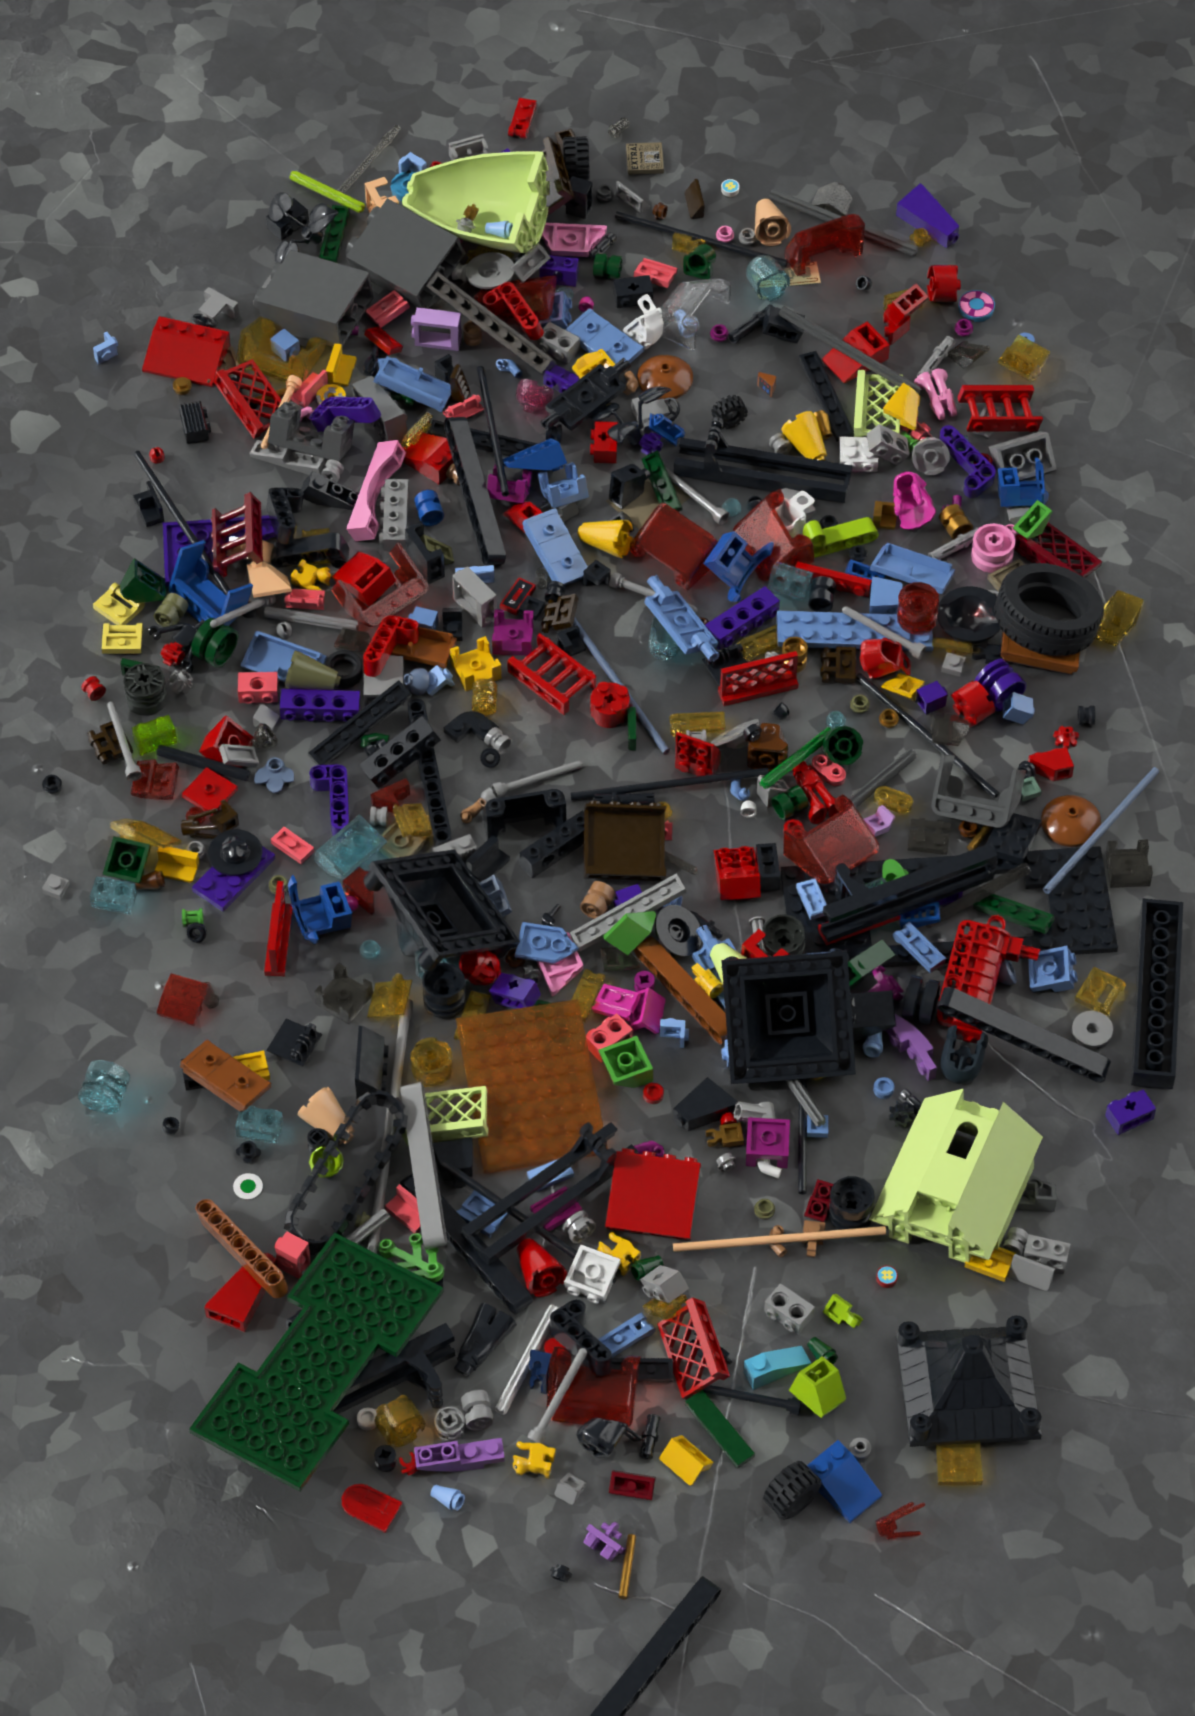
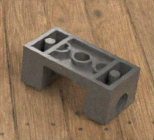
M284 402L271 415L268 443L336 461H340L351 449L355 421L346 416H337L333 423L325 428L324 432H316L308 427H299L302 407L293 402Z

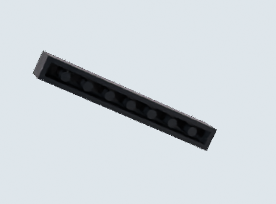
M438 271L426 286L542 375L545 370L550 372L557 363Z

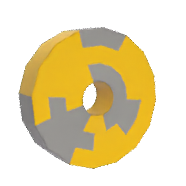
M325 385L317 391V405L319 406L329 397H346V393L339 385Z

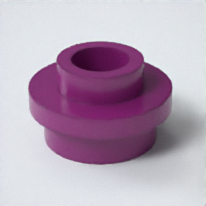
M961 319L955 324V332L960 336H969L973 332V325L969 320Z
M722 324L713 326L710 331V337L714 341L722 342L728 338L729 332Z

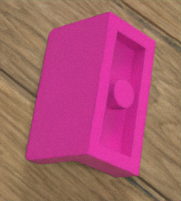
M648 987L638 991L641 999L634 1013L631 1014L628 1025L633 1031L646 1027L654 1034L660 1032V1020L663 1016L666 1000Z

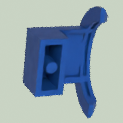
M1035 458L1036 480L1019 481L1017 467L998 468V493L1001 507H1031L1037 500L1044 505L1048 502L1049 493L1045 490L1043 463L1039 458Z
M735 531L722 535L703 564L730 587L728 592V600L730 602L741 600L740 592L743 585L759 563L772 553L773 542L766 544L752 556L745 550L748 543Z
M294 875L291 876L288 883L291 906L299 929L306 940L315 945L319 940L317 935L351 927L352 912L340 881L320 886L319 896L299 900L297 882Z

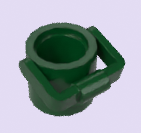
M701 244L688 256L685 255L683 258L684 274L701 280H710L713 275V263L716 260L714 249L707 244Z

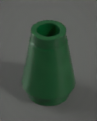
M657 1255L634 1261L630 1269L633 1277L636 1280H640L659 1265L664 1266L662 1258Z
M817 1337L811 1338L807 1343V1347L816 1360L823 1356L832 1365L837 1361L838 1355L836 1350Z

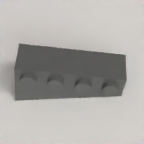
M372 376L353 383L354 397H370L380 410L381 417L371 424L373 427L377 426L381 439H386L387 441L398 440L401 446L408 444L410 440L406 420H408L407 414L404 409L401 410L396 400H392L389 392L385 391L382 385L374 383Z

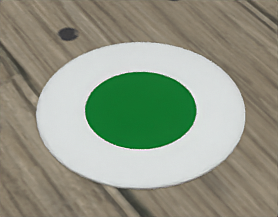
M251 1173L240 1175L233 1184L235 1194L242 1199L257 1197L263 1188L261 1179Z

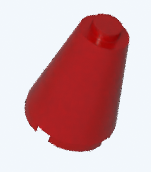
M525 1239L518 1244L516 1251L528 1291L534 1294L535 1297H545L556 1292V1287L560 1283L563 1285L566 1279L567 1270L534 1239Z

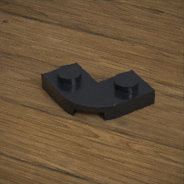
M468 711L458 715L443 729L444 733L456 743H459L471 732L484 742L487 733L494 727L499 729V726L482 713Z

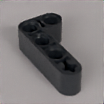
M275 487L270 488L268 491L266 509L276 539L282 544H291L294 541L296 522L293 513L301 512L304 492L299 488Z
M331 532L296 538L291 544L275 542L273 543L274 546L271 554V564L275 567L298 565L302 559L306 563L328 559L334 568L340 569L349 561L350 548L341 534Z
M577 1299L571 1300L553 1311L550 1315V1334L575 1357L581 1348H585L587 1355L582 1363L596 1375H608L612 1370V1353L608 1347L583 1327L586 1323L585 1303Z

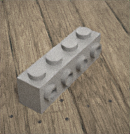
M385 479V487H381V498H384V502H381V513H384V517H380V528H383V532H379V543L383 544V551H406L405 529L408 524V479Z

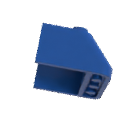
M204 540L180 548L169 585V592L178 594L187 601L189 605L187 612L198 622L201 620L206 621L209 618L216 619L248 604L253 585L250 583L228 591L226 596L208 579V563L201 558L206 543ZM234 618V619H232V620H230V621L224 623V626H226V625L229 626V625H230L233 621H235L237 618Z

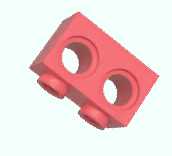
M616 1013L614 1016L606 1018L599 1027L593 1028L585 1036V1047L602 1063L603 1060L599 1054V1049L632 1038L633 1029Z

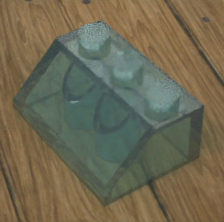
M359 814L316 851L314 861L328 875L345 880L386 845L388 841Z

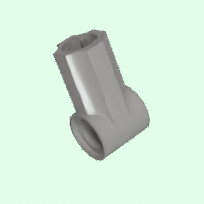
M738 1102L735 1105L734 1118L737 1121L748 1122V1117L776 1119L774 1104L771 1102H761L759 1104Z

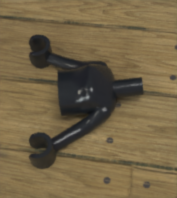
M201 620L194 627L187 623H179L162 628L151 626L149 628V635L157 632L153 637L157 641L163 633L180 630L172 637V640L182 645L181 650L184 652L190 648L187 657L181 661V667L189 665L186 668V672L191 673L194 669L191 661L193 658L191 652L192 641L199 627L205 621Z

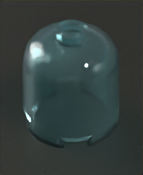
M769 255L757 256L747 266V280L760 300H777L785 294L784 290L787 285L790 286V278L776 259Z

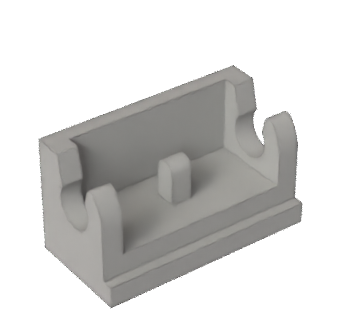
M483 134L449 143V157L451 161L488 154V146Z

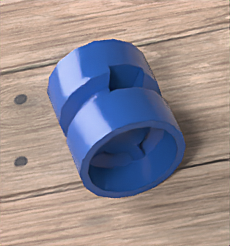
M425 490L415 496L414 503L423 525L434 526L444 519V512L436 491Z

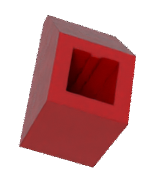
M883 312V323H887V326H884V337H888L890 345L894 344L910 330V316L896 326Z
M531 502L516 503L505 511L503 515L525 533L523 521L543 512Z
M1067 747L1055 748L1042 753L1037 752L1028 757V761L1035 766L1036 774L1051 781L1067 779L1073 776L1074 764Z

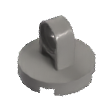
M929 437L920 440L914 446L912 461L915 468L925 475H936L942 472L947 463H949L950 453L942 440Z

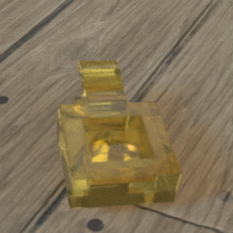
M674 233L672 237V250L690 254L698 245L705 244L703 239L692 241V237L684 234Z

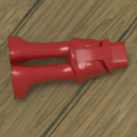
M802 761L792 769L797 785L802 788L810 803L811 809L808 817L812 824L821 823L826 818L827 813L831 818L838 817L843 813L845 809L843 803L829 793L823 784L824 781L813 770L812 766ZM817 791L819 793V795L825 803V806L823 805V803H821V801L814 792Z

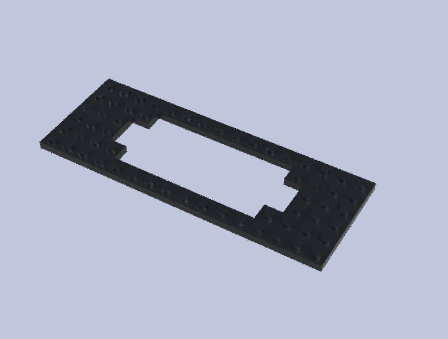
M1101 846L1091 847L1058 885L1047 894L1049 913L1055 917L1047 933L1044 934L1032 930L1033 936L1018 937L1023 939L1022 945L1038 948L1040 951L1068 946L1071 953L1075 955L1117 952L1118 945ZM1079 848L1028 851L1022 864L997 858V863L994 864L996 866L994 869L995 874L1023 872L1025 889L1044 888ZM955 856L894 860L910 874ZM886 860L844 863L850 869V878L863 885L868 882H883L882 869ZM839 863L781 867L785 914L794 916L804 927V954L828 952L830 949L839 948L847 950L849 962L872 946L870 930L826 945L818 932V925L828 922V916L810 920L796 889L797 883L816 879L827 905L838 901L833 890L835 874H837L835 872L836 866ZM954 941L931 943L946 958L945 963H949ZM961 944L960 952H964L966 945ZM888 945L895 956L882 967L921 964L902 945Z

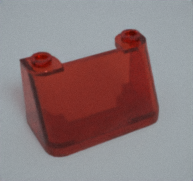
M848 214L799 231L785 247V258L795 274L800 276L806 273L805 266L810 265L809 257L839 247L842 253L849 250L853 252L854 256L863 254L865 223L859 215Z
M660 503L630 542V551L636 557H644L648 553L673 571L674 581L678 586L689 590L710 571L703 563L718 542L713 535L665 503Z

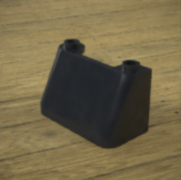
M550 789L489 800L482 811L487 840L492 835L498 839L499 833L506 832L505 824L543 818L545 826L552 824L557 828L567 821L566 800L563 792L558 789Z

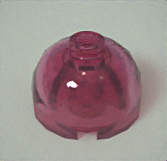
M521 379L516 389V400L525 412H539L546 409L545 405L551 402L554 391L546 385H543V388L538 386L537 381Z

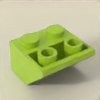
M823 1356L801 1370L789 1389L797 1399L801 1400L820 1418L830 1413L846 1400L839 1370Z

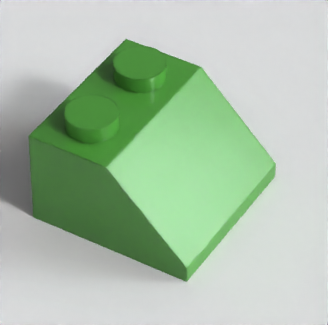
M637 1036L599 1049V1054L614 1085L636 1088L653 1082V1067Z

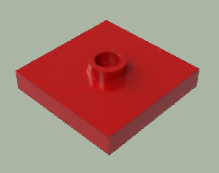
M206 767L184 790L182 798L203 811L215 808L219 811L221 809L220 801L224 799L228 802L238 791V786Z

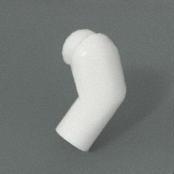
M756 1159L762 1173L779 1179L782 1172L781 1168L771 1165L770 1159Z

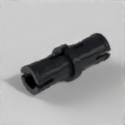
M651 1414L647 1415L645 1430L641 1435L643 1440L639 1456L647 1460L648 1455L649 1459H653L655 1443L659 1439L657 1434L661 1417L656 1414H652V1418Z

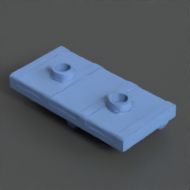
M590 308L565 329L580 337V348L587 353L603 349L615 364L622 358L631 363L645 351L641 344H638Z
M388 356L373 381L376 384H380L419 403L434 408L441 413L451 397L449 383L424 373L421 367L417 370Z
M554 508L525 519L522 523L523 529L551 580L568 585L583 579V571L588 566L559 516L557 509Z
M888 542L885 546L883 545L870 567L871 571L938 592L939 594L944 593L955 573V569L952 568L950 563Z
M255 631L240 666L254 672H278V680L286 682L287 672L291 666V658L295 650L324 665L327 656L269 634Z

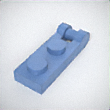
M908 922L903 926L902 930H897L892 934L894 940L900 943L929 973L945 963L946 958L911 923Z
M639 1313L598 1340L610 1349L613 1358L643 1338L651 1336L656 1331V1328L647 1322V1317L644 1313Z

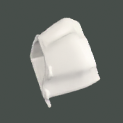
M645 294L638 300V305L644 315L636 318L623 329V332L638 344H641L644 350L655 344L663 333L662 310L655 307L648 294ZM644 300H646V301L649 302V304H650V309H649V310H647V309L644 307V305H643V301H644Z
M800 491L791 499L781 498L779 505L771 513L767 534L779 544H792L803 537V527L806 524V515L803 511L814 504V498L805 491ZM805 497L808 499V503L801 505L797 502V499Z

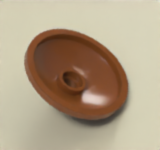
M658 355L647 359L640 366L637 381L642 391L656 386L668 387L672 390L658 398V400L666 398L676 399L686 394L691 388L693 372L691 367L679 357Z
M1064 795L1051 800L1044 807L1041 815V826L1048 838L1057 844L1067 847L1082 846L1101 825V816L1095 805L1089 800L1075 795Z

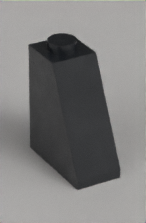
M707 1077L673 1108V1120L679 1127L691 1131L721 1120L724 1113L730 1112L734 1114L735 1105L738 1101Z

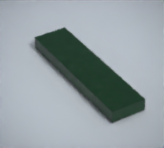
M332 205L331 208L338 211V214L326 227L319 258L337 263L350 208Z
M656 450L642 458L644 468L650 472L649 480L664 516L669 518L682 511V505L659 451Z
M981 890L973 903V909L993 916L999 915L1004 920L1044 934L1047 933L1055 920L1053 914Z
M703 1390L685 1401V1406L737 1469L755 1457L753 1450Z

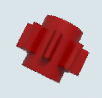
M177 642L165 644L161 650V656L164 658L163 663L170 667L172 665H180L185 657V652L181 650L183 646Z

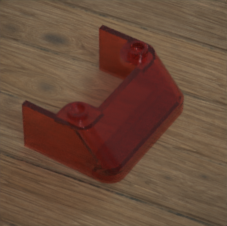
M400 542L389 552L399 566V569L393 573L396 579L394 583L396 590L371 606L366 607L360 599L353 598L341 579L331 589L347 614L368 627L378 626L384 617L395 615L423 597L428 591L427 581Z

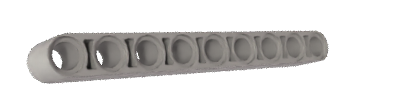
M422 1082L402 1086L400 1089L402 1103L405 1105L404 1114L408 1116L406 1130L422 1239L425 1249L429 1250L446 1246L448 1242L426 1096Z

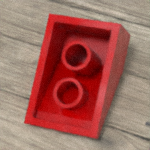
M419 432L403 447L406 452L403 463L438 485L447 478L446 472L450 465L454 463L447 438Z

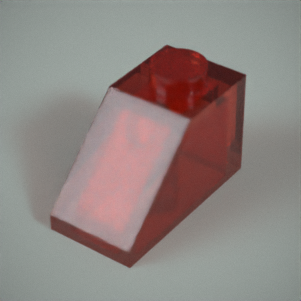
M359 866L342 881L343 891L347 896L355 897L358 900V905L373 915L375 913V891H370L365 887L363 878L369 871H365Z

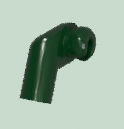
M380 733L363 735L361 747L364 748L371 744V742L376 743L381 739L388 743L390 736Z

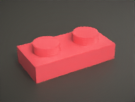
M283 827L271 838L272 845L301 865L315 852L313 846L286 827Z

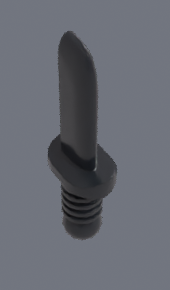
M690 911L696 917L703 930V925H707L713 936L718 939L723 937V933L714 926V921L710 920L708 922L698 913Z

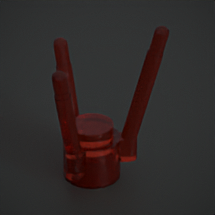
M910 1502L892 1513L875 1520L879 1535L881 1537L886 1536L888 1540L896 1537L920 1535V1531L894 1533V1530L897 1529L895 1520L924 1507L925 1503L913 1506L914 1503Z

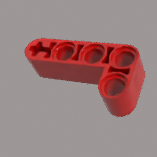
M505 282L484 295L483 303L486 309L494 315H500L509 309L530 340H538L543 336L544 331L538 318L513 283Z
M394 615L384 617L364 653V674L369 677L380 675L397 643L408 645L409 642H412L413 645L416 644L419 640L418 622Z

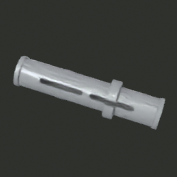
M946 336L942 343L935 347L934 353L916 376L918 377L924 372H929L931 375L939 363L948 356L949 350L955 345V340L950 336Z
M975 527L965 534H959L956 539L929 552L928 556L941 560L961 548L969 547L978 528Z

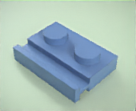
M474 1190L462 1204L460 1210L456 1212L468 1224L495 1204ZM504 1214L480 1232L491 1238L494 1231H497L509 1214Z

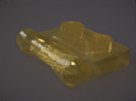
M1093 967L1075 996V1001L1108 1016L1111 1012L1112 1004L1120 991L1124 990L1126 983L1105 971ZM1110 984L1113 986V989L1103 1004L1098 1002L1106 987Z

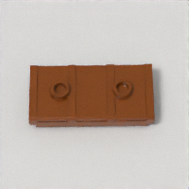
M418 627V642L414 645L412 642H409L408 645L397 643L390 655L403 656L405 660L446 668L450 660V649L456 646L457 638H454L451 633Z
M1004 632L1002 635L1001 657L1006 661L1071 675L1073 672H1077L1079 668L1080 652L1067 656L1044 655L1020 646Z
M208 1039L180 1063L183 1073L240 1112L245 1111L271 1088L269 1081L218 1048Z

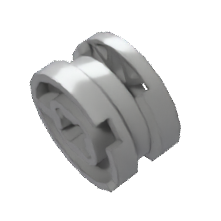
M579 1211L567 1219L562 1230L564 1233L569 1234L570 1240L576 1244L584 1241L593 1233L596 1223L588 1218V1214L585 1211Z
M451 1406L444 1407L436 1413L434 1422L437 1436L447 1442L460 1439L465 1431V1419L462 1411Z

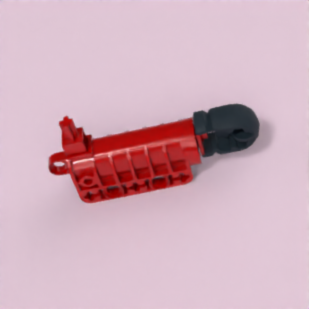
M999 915L991 916L987 924L964 920L960 922L957 929L941 995L944 988L951 987L952 980L957 981L955 989L991 1005L1001 963L1005 959L1018 962L1019 957L1037 961L1040 949L1022 945V938L1010 936L1011 934L1005 930L1006 922L1004 918ZM992 922H999L1002 925V928L992 926L990 924ZM966 926L970 927L968 935L964 934ZM961 944L966 945L964 952H960ZM958 957L962 958L960 966L956 965ZM937 1010V1022L940 1025L950 1027L941 1056L943 1075L949 1081L956 1084L972 1082L982 1068L985 1049L989 1040L988 1036L984 1031L951 1016L944 1020L942 1016L944 1013ZM956 1039L975 1043V1054L972 1055L970 1048L960 1046V1049L955 1051ZM954 1054L957 1055V1060H953Z

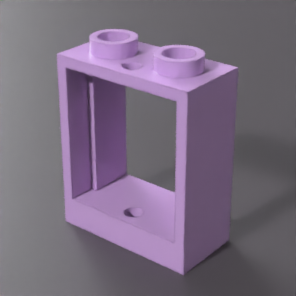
M417 308L415 315L411 317V326H414L412 328V338L415 339V346L459 351L462 339L461 313ZM421 326L450 329L451 334L422 331Z

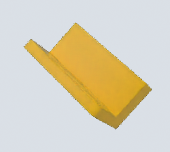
M334 344L326 371L328 384L348 387L357 357L343 354L342 344Z
M159 845L157 850L159 860L155 870L157 872L162 871L165 878L193 883L200 865L198 853Z
M683 1435L671 1438L659 1457L667 1467L690 1486L695 1483L701 1472L709 1470L714 1463Z

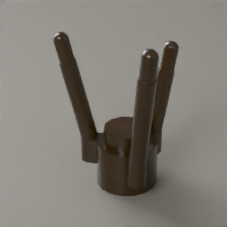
M215 808L196 815H190L188 820H182L181 831L183 836L190 835V838L200 837L214 839L218 836L199 833L200 830L217 829V825L200 826V822L196 821V819L217 812L218 809Z

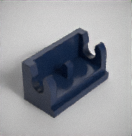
M531 1349L529 1361L531 1377L529 1386L533 1389L534 1382L541 1381V1393L547 1394L552 1376V1354Z

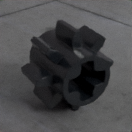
M896 1101L895 1107H889V1111L893 1113L889 1115V1120L895 1121V1127L898 1125L906 1127L908 1121L913 1122V1116L910 1114L914 1113V1108H908L907 1101L905 1103Z

